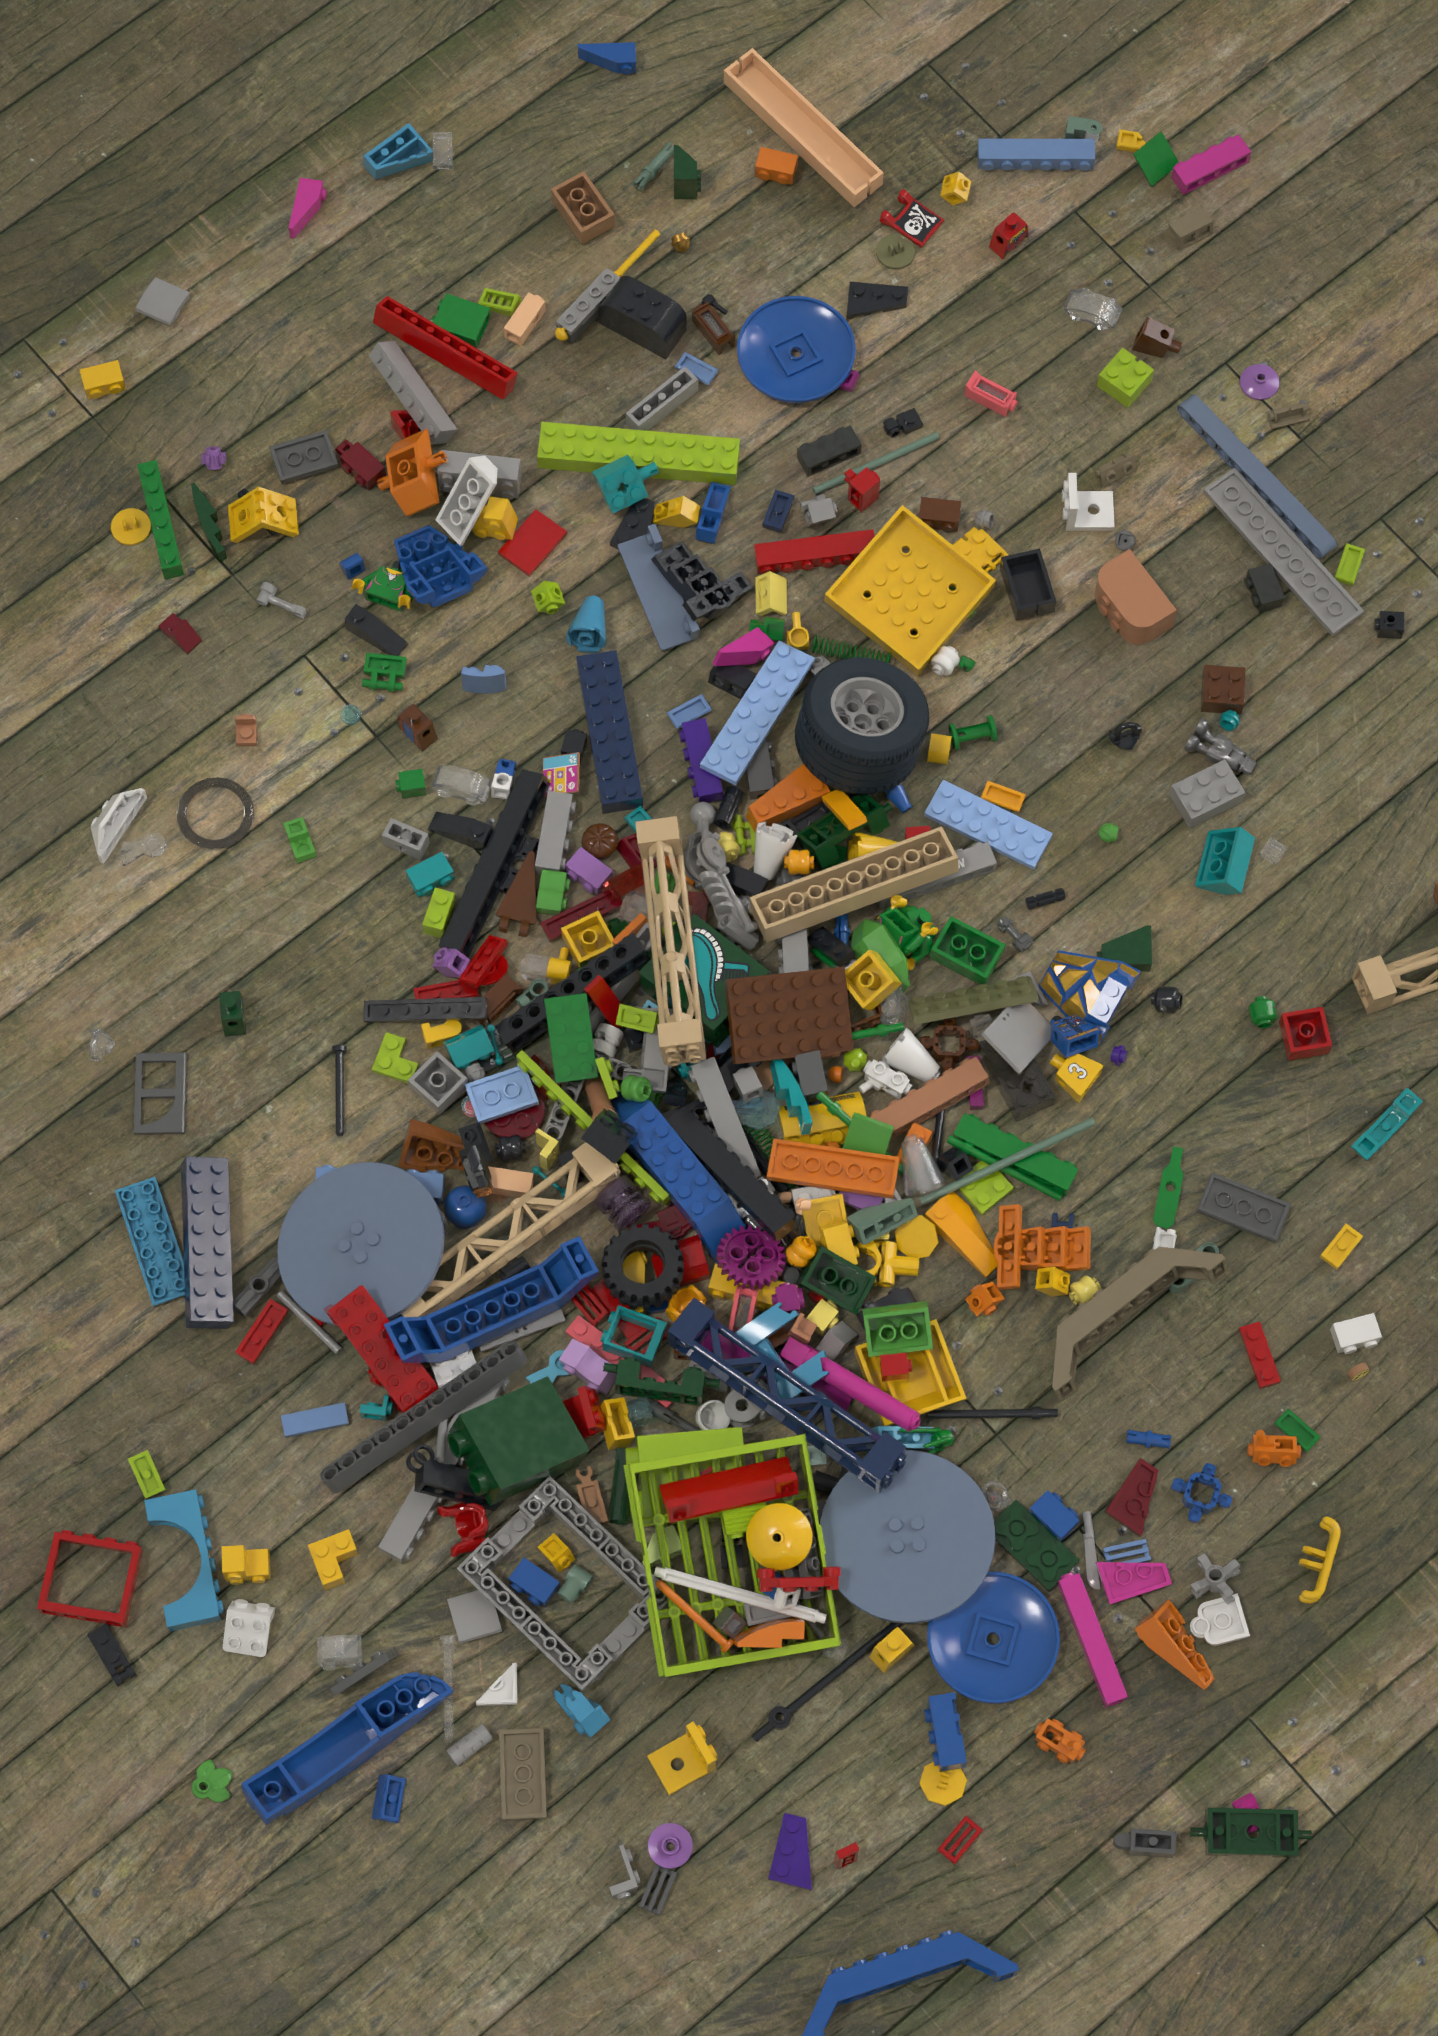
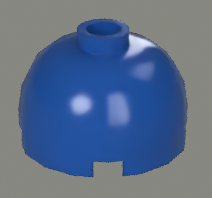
M462 1185L449 1192L445 1199L444 1210L446 1218L454 1226L469 1229L476 1227L484 1219L487 1205L485 1197L479 1190L471 1192L468 1185Z

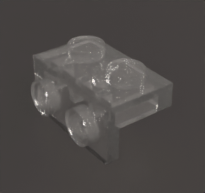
M903 983L883 1000L880 1021L884 1024L886 1023V1025L903 1022V1026L905 1025L909 997L902 993Z

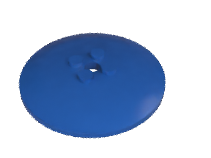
M805 296L781 297L757 308L743 324L737 342L738 362L750 384L764 395L788 403L811 402L831 394L847 379L855 360L854 335L845 318L827 303ZM799 351L801 355L799 357H793L791 355V352Z
M988 1572L981 1586L966 1603L948 1615L929 1621L927 1629L929 1655L940 1677L960 1695L977 1702L989 1704L1012 1702L1036 1690L1052 1671L1060 1644L1058 1621L1044 1595L1022 1578L1003 1572ZM989 1634H995L998 1636L999 1642L996 1645H990L986 1637Z

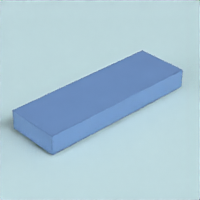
M345 1402L281 1415L285 1438L349 1425Z

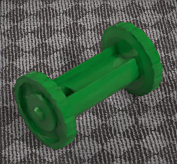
M992 715L986 717L985 723L957 729L954 723L948 725L949 736H952L951 744L954 750H959V743L984 737H990L992 742L997 741V730Z

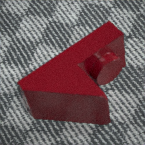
M174 613L158 626L187 655L202 642L186 619L182 621Z

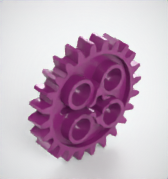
M741 1225L739 1232L733 1228L731 1234L726 1233L724 1239L721 1238L717 1248L716 1260L719 1261L717 1267L722 1268L721 1275L728 1274L727 1281L735 1280L734 1286L742 1283V1289H745L746 1285H750V1289L753 1290L754 1286L757 1285L761 1290L763 1283L769 1287L771 1281L776 1282L778 1276L782 1275L786 1255L783 1254L785 1248L779 1247L781 1240L776 1242L771 1236L767 1235L765 1230L760 1232V1226H757L756 1230H752V1226L749 1225L748 1229L745 1230Z

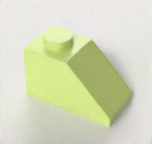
M664 1525L669 1558L671 1559L682 1554L680 1538L673 1525ZM656 1532L653 1533L647 1548L650 1568L661 1564Z

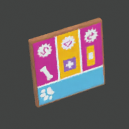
M579 752L543 758V774L550 783L545 797H547L548 791L569 794L579 793Z

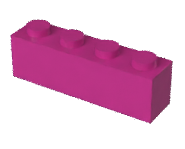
M1239 134L1234 137H1228L1217 146L1212 145L1207 151L1201 154L1197 153L1185 162L1177 163L1173 167L1171 178L1181 193L1185 195L1248 163L1251 151Z

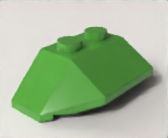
M864 919L853 931L851 949L855 952V959L857 961L868 950L878 952L902 983L890 994L894 998H899L910 987L906 957L885 924Z

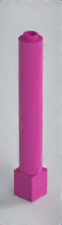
M789 1337L780 1356L799 1367L819 1352L810 1345ZM827 1357L821 1358L822 1371L829 1370V1374L822 1378L823 1381L907 1432H910L912 1429L915 1430L919 1426L921 1419L917 1411Z

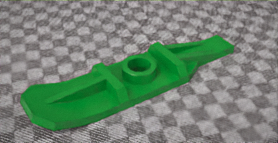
M1173 1146L1170 1163L1162 1171L1153 1222L1157 1227L1168 1229L1174 1225L1184 1176L1180 1166L1183 1148ZM1172 1185L1174 1190L1168 1191L1166 1186Z

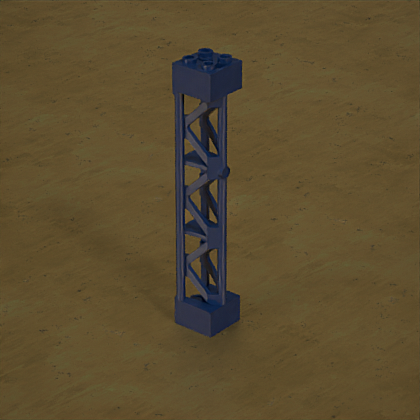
M693 1298L669 1328L668 1344L689 1360H693L797 1435L805 1434L807 1442L850 1471L876 1492L880 1493L883 1488L886 1490L893 1481L891 1477L895 1471L899 1473L906 1463L904 1460L907 1456L905 1454V1445L885 1431L882 1435H879L829 1400L825 1394L816 1391L715 1320V1312L697 1299ZM709 1333L713 1353L701 1345ZM719 1333L753 1357L723 1359ZM755 1371L750 1378H747L742 1374L746 1372ZM765 1372L769 1392L757 1385ZM775 1372L809 1396L779 1399ZM811 1411L806 1418L798 1414L799 1412ZM821 1412L825 1432L813 1424ZM831 1412L865 1436L836 1439ZM870 1450L864 1459L855 1454V1452Z

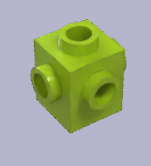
M543 581L531 590L538 612L554 614L565 604L562 591L556 582Z

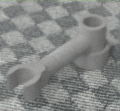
M268 582L262 583L259 589L260 593L256 599L257 603L267 606L269 602L304 619L307 613L305 611L306 608L275 597L277 588Z

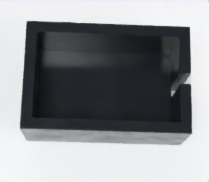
M1040 548L1001 557L1000 571L1015 620L1033 617L1034 613L1039 616L1055 612L1057 601Z

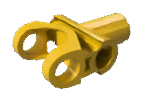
M873 1240L864 1246L860 1242L857 1243L859 1252L866 1253L876 1262L874 1268L867 1270L868 1273L875 1277L879 1274V1283L875 1280L873 1286L894 1287L895 1275L918 1277L919 1258L897 1256L898 1245L891 1241L880 1242ZM879 1245H881V1254L878 1250Z

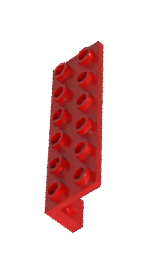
M363 1285L358 1286L335 1305L330 1304L323 1309L334 1325L343 1331L389 1393L390 1400L400 1413L403 1414L438 1389V1386L421 1363H403L384 1327V1324L390 1321Z
M788 1457L660 1485V1492L669 1523L799 1494L797 1474L792 1472Z

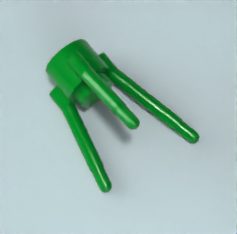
M940 1427L916 1428L907 1432L933 1433L931 1442L923 1445L924 1448L935 1447L926 1452L930 1454L943 1451L945 1447L951 1446L954 1441L951 1431L949 1429L941 1430ZM900 1428V1432H907L903 1428Z

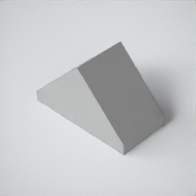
M841 1321L828 1330L816 1350L818 1352L824 1350L826 1357L835 1361L858 1334Z

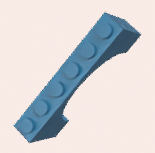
M195 1489L144 1500L150 1526L166 1525L186 1532L197 1543L201 1554V1568L193 1587L179 1600L163 1606L169 1632L221 1621V1614L224 1613L222 1600L218 1601L217 1598L220 1586L218 1579L214 1580L213 1571H216L215 1560L210 1558L209 1550H212L211 1538L206 1537L205 1529H209L207 1517L202 1516L201 1508H205L203 1496L198 1495Z

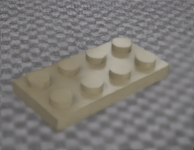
M544 1728L499 1730L502 1821L547 1819Z

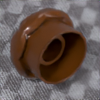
M593 824L583 833L581 840L582 848L597 859L608 858L617 848V833L607 824Z

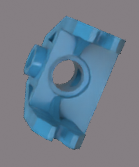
M561 1684L562 1694L557 1690L553 1691L554 1699L575 1723L573 1727L581 1736L585 1734L591 1738L610 1721V1718L599 1704L589 1698L586 1699L581 1692L573 1690L572 1687Z

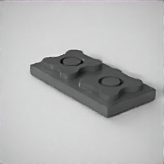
M1211 1173L1196 1212L1276 1243L1291 1203Z

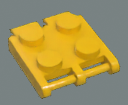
M975 527L964 535V539L960 538L953 544L954 547L982 569L987 566L984 570L987 573L990 570L996 569V565L1001 562V557L1008 556V553L983 529L978 530ZM999 555L1001 556L995 562H992Z

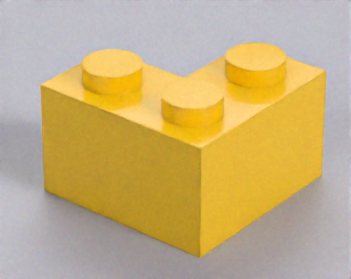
M489 497L487 506L483 507L472 528L476 536L480 538L494 537L498 540L513 539L518 517L509 499Z
M349 1529L308 1545L325 1591L345 1583L338 1563L358 1555Z
M244 1545L221 1546L222 1573L226 1582H230L232 1585L243 1584V1581L252 1580V1583H264L265 1580L271 1579L270 1553L268 1549L246 1550Z

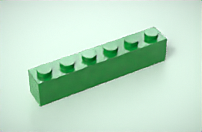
M157 460L137 464L164 580L184 576Z
M964 1113L953 1133V1137L973 1144L974 1148L999 1161L1034 1145L1030 1142L1025 1143L1018 1140L1019 1138L1012 1133L1006 1134L1000 1131L994 1124H986L980 1121V1118L973 1114L967 1115ZM1039 1151L1009 1165L1062 1193L1065 1197L1078 1172V1168L1073 1163L1066 1160L1063 1162L1049 1151Z

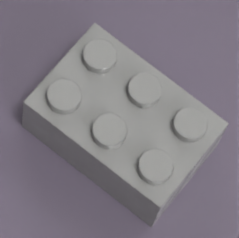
M1223 760L1173 784L1169 796L1187 826L1191 828L1242 803L1245 791L1226 760Z

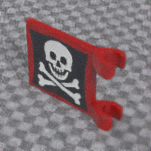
M902 189L898 194L897 200L905 204L906 207L896 218L884 210L879 221L884 225L892 227L922 248L941 226L944 219L919 203L906 190Z

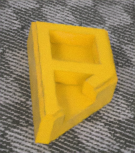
M1119 129L1117 150L1136 152L1145 144L1139 132Z

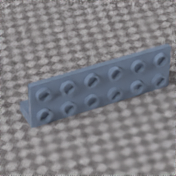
M656 524L648 526L647 534L618 544V549L661 651H665L698 639L700 629L697 622H693L682 606L684 603L683 598L669 584L651 560L656 554L663 551L662 538Z

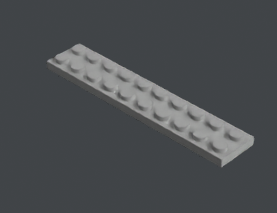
M1233 468L1204 489L1203 493L1259 556L1267 564L1271 563L1277 576L1332 637L1363 615L1364 610L1236 468Z

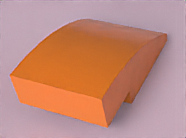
M791 1617L760 1623L741 1632L733 1638V1641L737 1647L782 1648V1639H804L805 1621L800 1618Z

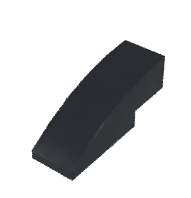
M726 862L725 866L730 870L726 877L735 894L752 897L765 891L768 886L767 878Z

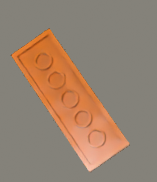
M773 1139L767 1180L893 1199L900 1157Z

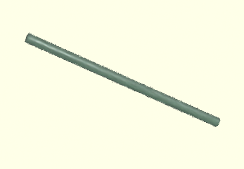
M1093 1117L933 1191L919 1198L920 1202L924 1206L1096 1125Z

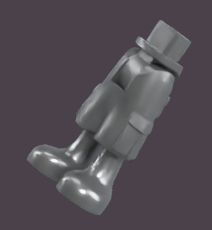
M1205 718L1201 719L1184 747V750L1187 752L1197 751L1205 754V759L1214 764L1226 760L1231 770L1239 774L1243 772L1248 776L1257 763L1249 758V754L1246 756V752L1233 744L1230 739L1222 734L1214 736L1210 733L1208 721ZM1199 739L1204 740L1212 745L1209 747L1200 742Z

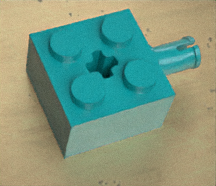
M626 455L593 471L592 474L606 506L613 514L648 497L643 485L644 480L659 474V470H657L658 468L654 461L638 469L629 455Z

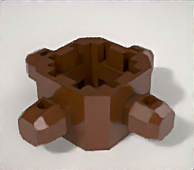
M955 1017L944 1019V1024L934 1029L933 1038L922 1036L919 1041L926 1050L933 1048L932 1057L937 1062H942L943 1072L950 1068L954 1069V1063H959L964 1058L965 1050H968V1052L978 1051L979 1041L969 1038L965 1040L966 1031L961 1026H956ZM942 1035L946 1037L955 1035L956 1038H959V1051H956V1053L946 1051L944 1053L942 1050H939V1037H942Z

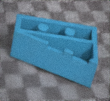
M408 123L363 156V166L376 180L432 162L433 150Z

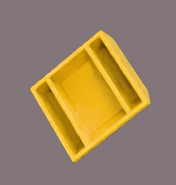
M937 1319L930 1321L933 1349L905 1352L907 1359H911L912 1372H909L908 1379L882 1382L880 1356L868 1357L867 1343L855 1346L854 1354L864 1380L917 1411L920 1415L966 1400ZM877 1413L884 1426L894 1424Z

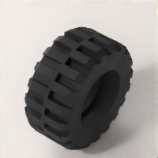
M636 1224L630 1225V1230L626 1231L623 1228L619 1231L617 1237L613 1235L609 1240L610 1244L606 1245L604 1256L602 1257L604 1284L610 1290V1295L614 1299L618 1298L620 1304L624 1306L630 1304L631 1309L636 1310L638 1306H643V1310H650L649 1306L655 1305V1308L662 1306L664 1300L666 1302L671 1300L672 1294H676L680 1288L679 1285L682 1283L684 1271L682 1250L679 1249L676 1239L672 1240V1235L667 1231L661 1232V1227L655 1225L654 1229L649 1228V1224H642L641 1228H637ZM636 1251H650L661 1258L663 1271L652 1282L637 1283L624 1275L622 1268L624 1260Z

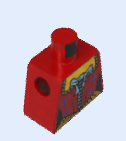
M1011 213L994 229L989 248L1001 259H1004L1029 237L1027 223L1016 213Z

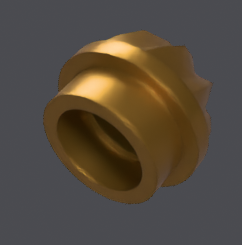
M680 233L671 238V245L677 252L684 253L689 249L690 238L687 237L686 233Z

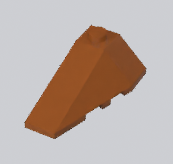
M410 1119L398 1167L414 1169L419 1172L438 1169V1171H446V1169L464 1171L458 1151L465 1149L461 1137L432 1124Z

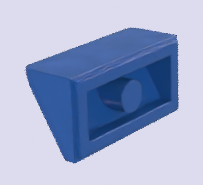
M389 1774L379 1776L372 1813L373 1820L392 1823L399 1822L406 1782L405 1778Z

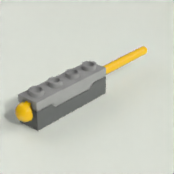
M655 229L616 271L612 272L606 268L556 321L555 336L558 340H567L572 344L599 316V307L619 278L660 236L658 230Z

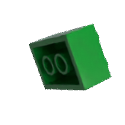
M950 916L931 948L929 959L977 984L986 985L1004 954L1006 944Z

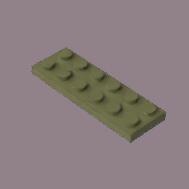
M1021 976L1011 981L1000 980L995 982V984H979L974 988H958L953 992H937L932 996L926 997L916 996L908 1000L914 1024L916 1025L1037 1002L1038 994L1031 977Z

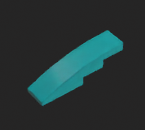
M782 1059L770 1060L769 1065L777 1100L785 1099L789 1117L798 1118L801 1135L810 1134L813 1122L800 1086Z

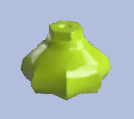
M853 1048V1051L843 1054V1065L850 1072H860L867 1064L868 1055L861 1048Z

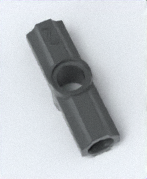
M273 1257L258 1275H254L250 1279L247 1287L233 1301V1308L241 1316L246 1317L261 1299L268 1296L269 1290L281 1278L278 1259ZM257 1284L265 1286L262 1290L254 1289Z

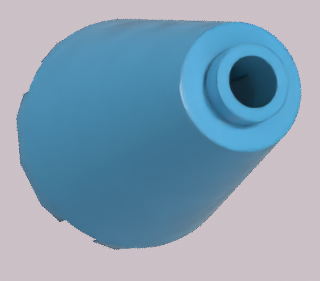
M593 595L585 598L566 633L568 644L571 647L572 644L575 645L580 652L596 653L606 645L604 602L598 596Z

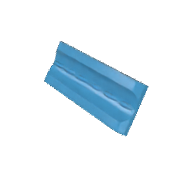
M156 1177L115 1190L153 1307L185 1296L184 1261Z

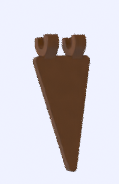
M533 851L528 853L496 912V916L501 918L498 929L500 932L506 933L509 920L521 922L518 936L527 937L529 924H536L535 853Z

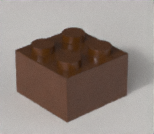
M1205 665L1202 673L1201 712L1224 713L1228 710H1233L1238 715H1241L1245 698L1246 668Z

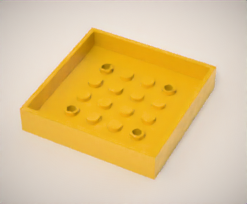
M902 505L825 593L824 601L885 651L891 652L895 659L918 676L930 663L931 658L937 653L939 648L948 642L995 587L996 579ZM907 548L909 552L903 553L902 549ZM949 586H955L956 590L951 591ZM870 593L871 596L869 598H865L863 594ZM915 630L918 634L913 636L910 632Z

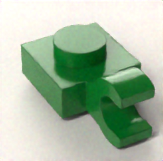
M765 617L764 622L751 619L749 631L758 627L771 640L782 641L785 619Z

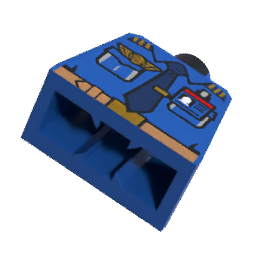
M1057 1015L1051 1019V1041L1066 1058L1098 1047L1100 1029L1078 1015H1072L1063 1019Z

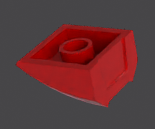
M695 1235L677 1241L679 1249L682 1250L684 1262L683 1280L679 1287L710 1279L708 1264L699 1236ZM654 1253L651 1260L656 1277L658 1278L663 1271V1262Z

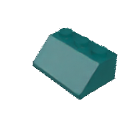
M1241 827L1208 831L1195 887L1224 895L1242 893L1255 837Z

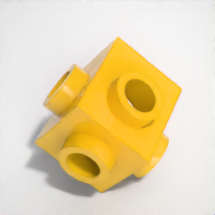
M960 172L944 176L940 196L952 206L966 202L971 181Z

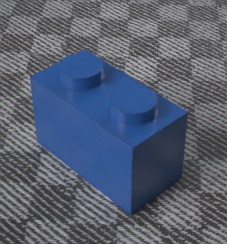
M1047 1490L1030 1507L1029 1512L1061 1542L1078 1525V1514L1070 1507L1067 1509L1062 1504V1499L1056 1493H1051Z
M526 1558L521 1560L508 1578L511 1584L510 1588L518 1594L522 1592L529 1597L528 1600L537 1607L541 1605L545 1608L560 1588L559 1581Z

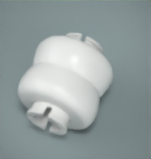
M951 646L940 647L930 660L932 670L939 676L950 675L960 662L958 651Z

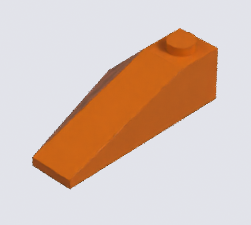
M1168 1599L1142 1619L1135 1627V1631L1147 1647L1205 1690L1215 1678L1203 1655L1196 1652L1193 1644L1195 1640L1192 1635L1188 1636L1183 1625L1186 1622L1170 1599Z

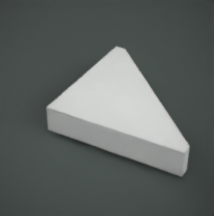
M512 1663L507 1671L488 1688L481 1698L476 1701V1706L517 1705V1663Z

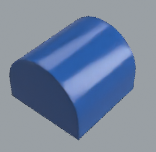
M358 553L339 562L348 580L365 571L363 559Z

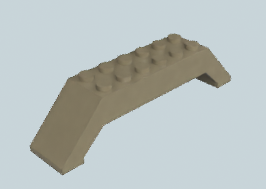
M1168 1247L1151 1249L1139 1263L1131 1264L1125 1274L1122 1276L1118 1275L1112 1279L1107 1288L1098 1290L1093 1295V1299L1089 1302L1081 1303L1075 1313L1071 1316L1066 1315L1057 1326L1052 1383L1057 1400L1061 1403L1077 1390L1074 1381L1077 1361L1080 1355L1179 1278L1209 1280L1213 1284L1229 1271L1223 1254Z

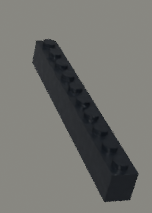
M522 769L520 775L516 778L515 786L507 797V803L499 814V820L495 828L492 829L489 841L482 850V855L478 864L474 867L470 881L467 882L465 891L457 903V908L449 919L448 927L440 938V948L457 949L469 958L507 873H509V869L512 867L520 845L528 833L550 786L544 774Z

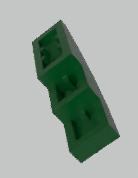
M192 483L194 505L202 531L221 563L227 559V555L220 543L223 540L221 530L215 524L218 521L217 512L197 485Z

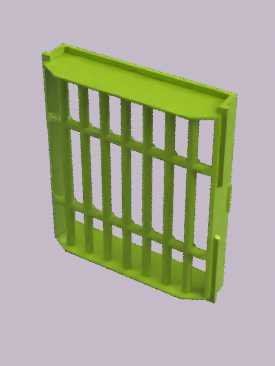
M805 1434L623 1465L635 1538L641 1544L649 1592L646 1604L659 1677L674 1676L840 1646L841 1640L832 1590H826V1586H824V1600L831 1636L818 1639L805 1622L807 1640L795 1642V1639H786V1643L782 1644V1648L763 1647L752 1649V1647H743V1651L730 1653V1649H728L725 1653L721 1651V1655L708 1657L704 1630L694 1622L700 1659L687 1661L679 1618L680 1615H685V1613L668 1597L669 1608L657 1610L644 1527L655 1525L662 1568L665 1569L667 1567L671 1569L664 1523H669L667 1514L662 1515L655 1469L668 1467L671 1483L679 1481L677 1465L689 1463L691 1477L693 1478L700 1476L698 1465L700 1461L711 1460L713 1473L722 1471L720 1458L733 1456L734 1468L743 1466L741 1454L754 1452L755 1461L759 1463L764 1461L763 1450L776 1449L777 1458L786 1457L784 1447L798 1445L806 1490L798 1491L799 1494L766 1501V1506L783 1502L794 1506L793 1501L807 1498L813 1518L820 1573L823 1576V1567H826L824 1556L826 1550L822 1527L818 1521V1505ZM646 1471L653 1510V1516L642 1518L635 1473ZM721 1512L698 1517L709 1580L718 1582L707 1516L720 1514L732 1586L742 1589L734 1541L730 1535H725ZM686 1520L678 1521L677 1526L685 1573L695 1576ZM776 1533V1534L774 1535V1540L778 1542L777 1533ZM749 1551L755 1592L768 1596L759 1591L757 1569H760V1564ZM775 1570L784 1576L783 1570ZM665 1581V1583L673 1591H675L674 1583ZM688 1587L690 1606L700 1615L702 1611L714 1609L716 1619L726 1606H736L737 1614L747 1622L743 1605L746 1603L729 1598L721 1599V1596L711 1594L712 1601L699 1603L697 1589ZM801 1599L805 1607L811 1608L810 1599ZM671 1617L678 1663L670 1665L666 1664L659 1619ZM748 1624L745 1625L741 1632L748 1629ZM717 1627V1631L728 1640L727 1634Z

